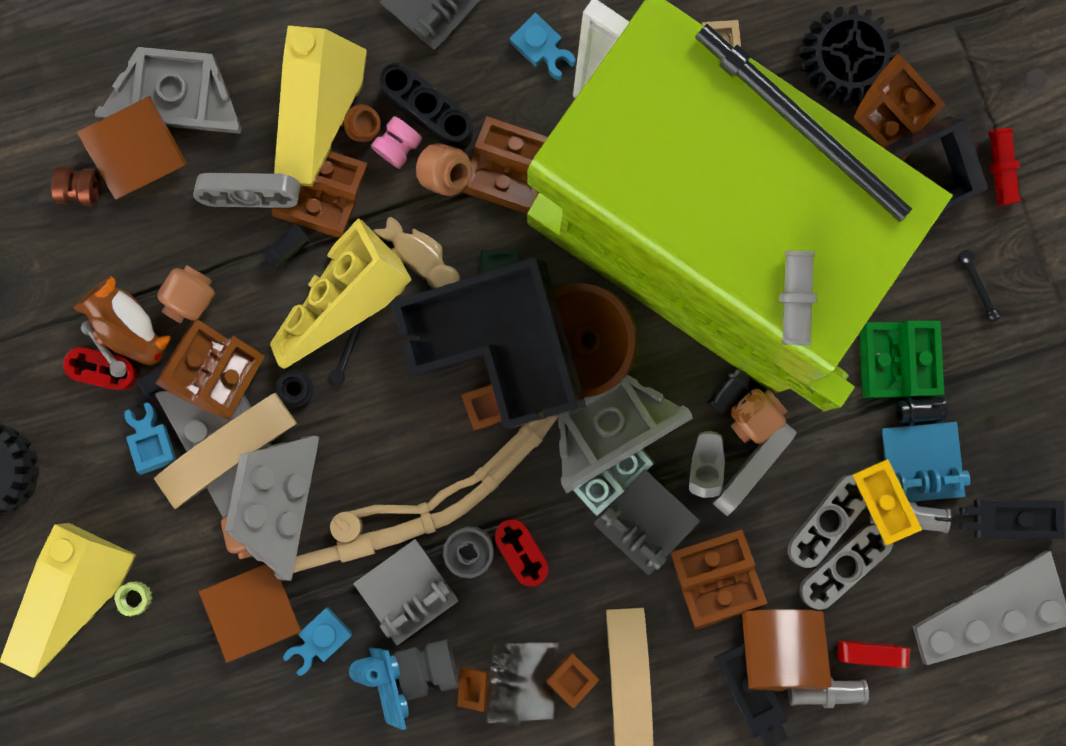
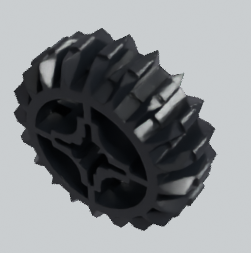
M857 5L850 8L848 15L842 6L836 8L834 16L828 11L824 12L820 17L821 22L813 21L809 27L811 33H805L801 41L806 46L800 48L798 56L806 60L800 64L799 69L803 72H811L804 81L807 85L814 82L817 83L818 86L814 91L815 96L821 95L823 91L828 93L826 98L827 104H831L836 97H840L841 107H847L851 98L854 104L859 106L876 78L896 56L893 52L900 47V42L888 40L894 34V28L883 30L881 26L885 21L884 17L878 18L876 22L871 20V9H867L863 16L859 15ZM845 31V36L840 44H831L830 47L822 46L823 40L829 35ZM861 36L865 38L872 47L866 46L862 42ZM847 48L848 52H850V58L855 59L851 65L849 61V56L844 54ZM825 65L833 67L838 73V78L832 75ZM868 66L876 67L871 78L862 82H853L857 69H867Z

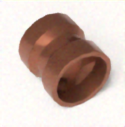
M56 167L51 185L54 202L68 205L74 201L79 202L82 206L95 207L99 201L101 191L99 172L96 169H83L81 172H76L70 167Z

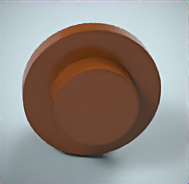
M363 104L356 105L345 114L344 128L347 135L354 141L368 142L373 140L379 133L380 117L372 107Z

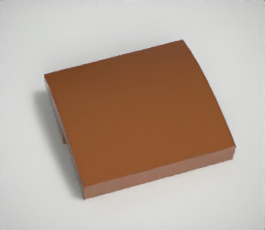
M896 54L867 91L856 111L854 119L881 147H885L923 129L946 104L903 57ZM913 151L899 157V159L904 161Z
M150 96L77 132L115 200L187 164Z
M486 116L471 159L472 173L470 181L461 192L528 214L539 192L527 184V170L548 137Z
M330 151L313 186H301L297 205L290 208H272V216L340 238L346 232L353 214L368 163Z
M197 319L189 325L155 384L205 411L225 419H230L265 356L235 336L227 339Z
M743 530L670 553L695 630L742 615L745 611H755L767 607L768 603L755 571V562Z
M267 564L199 591L226 663L301 632L280 579L274 576L275 572Z
M755 610L742 613L749 689L784 691L789 688L825 690L832 687L823 611Z

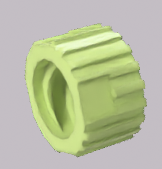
M137 581L128 582L120 586L114 598L117 611L129 617L146 612L153 599L150 588L146 584ZM131 590L140 593L142 598L139 605L134 608L130 607L126 602L127 594Z

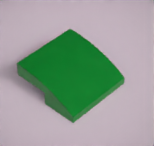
M941 321L866 322L859 333L862 398L944 395Z

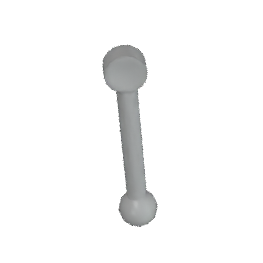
M83 322L81 325L82 333L91 337L109 362L111 375L114 377L124 376L126 373L125 363L117 361L107 347L98 345L92 336L94 328L91 322Z

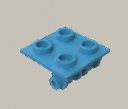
M957 422L882 429L885 460H889L909 502L965 497L964 486L970 485V474L968 470L962 471Z
M369 648L371 657L354 661L350 665L349 676L356 683L369 687L378 686L385 722L404 730L406 729L404 718L409 716V711L404 695L398 694L395 680L400 678L397 660L394 655H389V650Z

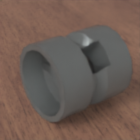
M466 526L456 530L448 537L444 545L443 557L445 564L453 574L461 578L480 576L489 568L494 558L492 538L479 527Z
M448 639L428 643L424 651L413 647L395 652V658L400 671L399 683L406 701L425 697L432 688L438 693L459 688L457 669Z

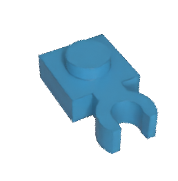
M536 12L510 37V43L535 67L544 60L548 64L549 74L556 80L562 78V72L555 66L556 62L564 60L571 67L575 65L576 59L570 51L557 48L562 42V37Z
M149 403L144 404L146 416L140 421H136V417L130 409L125 411L126 422L136 430V434L130 435L126 439L136 471L140 475L170 465L176 461L166 427L163 424L154 427L157 421V412Z
M327 607L298 634L305 643L291 647L286 651L283 659L287 661L294 654H300L304 658V665L296 673L301 676L310 670L315 655L325 662L353 633Z

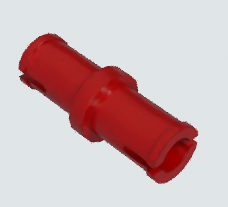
M1013 128L988 131L992 156L989 172L994 173L996 206L1021 203L1017 178L1020 161H1015Z

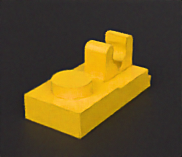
M888 459L852 475L886 546L922 530Z

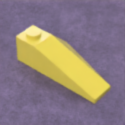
M288 26L282 65L274 174L292 176L300 182L301 186H313L331 150V144L340 126L343 127L345 114L349 110L355 96L358 97L363 87L367 57L366 49L327 29Z
M359 218L333 245L327 254L332 259L321 277L313 276L308 284L312 288L303 305L293 307L271 341L270 346L278 366L281 368H287L385 308L396 296L404 291L406 285L412 280L400 258Z
M70 523L54 524L37 559L0 662L35 678L68 644V641L95 616L94 614L115 595L117 589L122 586L136 554Z

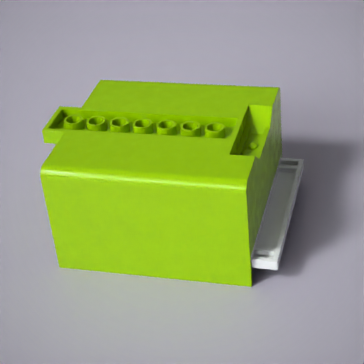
M591 0L583 11L573 91V97L576 99L535 155L527 170V184L539 192L527 214V224L722 359L741 370L751 379L769 389L773 394L792 389L823 411L841 408L855 386L846 381L849 375L837 366L953 195L750 58L749 62L912 208L910 213L901 222H898L737 75L732 78L719 66L721 61L695 38L697 33L704 27L702 24L666 0H645L630 22L600 1ZM785 251L815 252V257H813V294H817V303H812L811 345L782 344L784 303L779 302V293H784Z

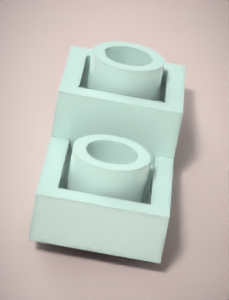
M641 449L575 488L573 491L597 516L620 496L644 469H649L654 464V461Z

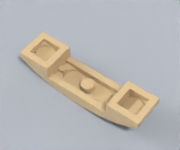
M273 393L194 446L160 472L154 480L173 508L177 509L206 489V486L238 465L240 454L259 450L263 446L270 444L297 425V422L277 393Z
M644 608L607 609L606 621L610 658L614 746H653L651 685Z

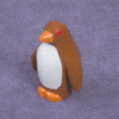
M112 276L96 285L73 306L76 311L84 313L89 318L94 328L92 336L101 347H109L120 355L148 366L160 363L163 359L171 337H159L154 333L150 318L141 308L140 303L130 293L117 288L115 285L116 281Z

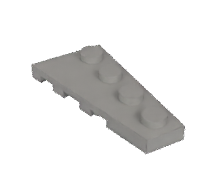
M1043 551L1036 555L1033 560L1022 566L1015 567L1005 573V576L973 591L972 595L958 603L947 606L912 626L921 659L925 665L1066 627V601L1051 551Z

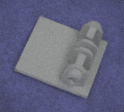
M416 539L353 583L381 622L380 627L388 638L391 637L396 645H399L459 601Z

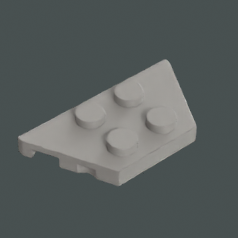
M137 47L128 61L127 69L118 76L112 85L114 90L103 107L99 105L95 112V117L98 120H102L150 96L167 127L241 134L242 129L216 59L212 54Z
M626 375L610 391L598 396L584 398L587 407L558 415V424L561 432V439L559 441L560 456L562 458L561 485L565 492L569 493L693 419L692 413L687 407L683 405L680 407L665 399L663 394L651 387H643L638 383V380L629 375Z
M160 391L155 394L187 452L251 408L247 398L243 395L231 418L225 419L205 411L169 391ZM272 443L263 446L259 450L266 449L269 446H272ZM238 465L206 486L223 517L228 515Z
M304 436L291 442L279 443L266 449L240 454L225 532L236 542L243 543L247 548V552L257 561H263L275 572L274 576L280 580H292L319 442L318 436Z

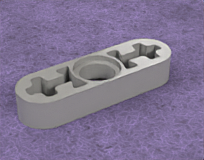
M203 173L197 176L193 197L198 202L212 207L290 208L297 205L301 184L294 177L285 174Z
M786 423L785 427L774 432L763 445H758L723 487L722 494L715 497L712 504L726 516L731 514L785 450L797 432Z
M852 475L843 476L836 482L789 541L787 552L794 564L804 568L817 566L865 508L866 503L862 495L859 500L851 498L844 507L851 510L848 515L843 508L832 504L834 498L838 502H842L848 495V491L845 489L846 484H856ZM826 510H833L839 516V526L832 532L824 531L819 523L821 514ZM811 527L818 535L827 538L825 544L821 540H816L812 545L811 550L815 553L812 558L803 557L800 559L798 557L801 553V550L797 547L800 542L808 544L815 536L808 533Z
M869 524L863 526L802 580L799 586L801 600L814 609L821 610L830 607L891 552L893 543L886 546L883 539L880 538L878 542L881 548L879 550L870 548L862 554L868 558V561L864 563L863 558L857 552L851 550V548L855 545L857 549L862 550L869 543V539L866 537L869 533L872 535L880 533L876 525ZM848 555L854 559L856 569L850 577L844 578L837 573L836 563L839 558ZM828 570L829 575L841 585L836 589V586L830 583L823 589V594L826 596L823 600L816 597L811 600L809 597L813 593L810 588L811 584H824L829 578L824 576L823 573Z

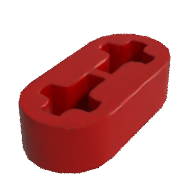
M77 347L66 354L63 362V368L69 378L117 391L130 389L135 385L136 377H138V369L133 361L113 355L117 361L125 363L126 372H128L127 378L119 379L118 384H116V377L105 374L106 367H110V364L100 351ZM86 355L87 362L97 364L96 372L83 370L80 375V369L75 367L76 360H83Z
M516 519L503 521L495 532V541L499 550L521 584L532 587L540 585L548 575V565L545 557L522 522ZM510 526L513 530L520 528L523 533L518 537L523 547L521 551L517 552L511 542L507 544L502 542L501 538L505 536V527ZM526 553L532 563L537 561L541 563L542 567L538 569V578L533 579L530 575L524 577L521 574V571L525 568L520 558L521 555Z
M838 640L837 661L908 668L911 648L894 644Z

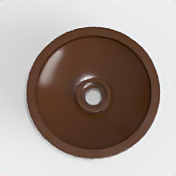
M578 283L566 285L555 290V297L584 398L598 396L610 391L626 377L636 357L638 339L636 325L631 312L617 295L598 285ZM590 333H592L596 339V342L592 347L589 346L587 343V336Z

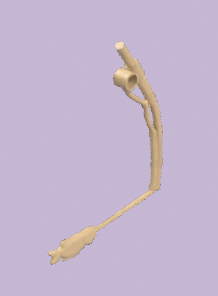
M392 217L387 219L385 229L373 230L381 240L393 243L394 248L391 250L400 258L403 264H406L419 277L427 280L431 289L460 281V275L457 270L444 264L442 260V246L428 235L416 229H412V234L403 233L400 223ZM558 415L523 425L519 432L482 468L480 467L474 475L439 491L428 503L424 502L418 504V506L372 505L337 514L330 524L331 534L338 540L336 542L337 545L296 556L293 573L338 560L344 563L375 554V550L399 544L424 533L435 532V529L450 524L469 512L499 487V484L543 441L544 436L557 420ZM482 481L479 486L457 503L441 512L430 514V511L436 508L446 497L461 488L472 486ZM377 513L421 514V517L408 522L361 534L363 529L361 517Z

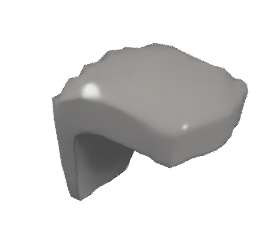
M705 431L699 433L693 451L689 490L697 496L713 498L720 496L723 491L724 447L721 434Z

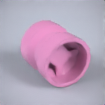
M393 116L386 125V133L381 137H377L371 144V148L391 165L401 169L407 161L406 155L411 149H416L423 139L408 124Z

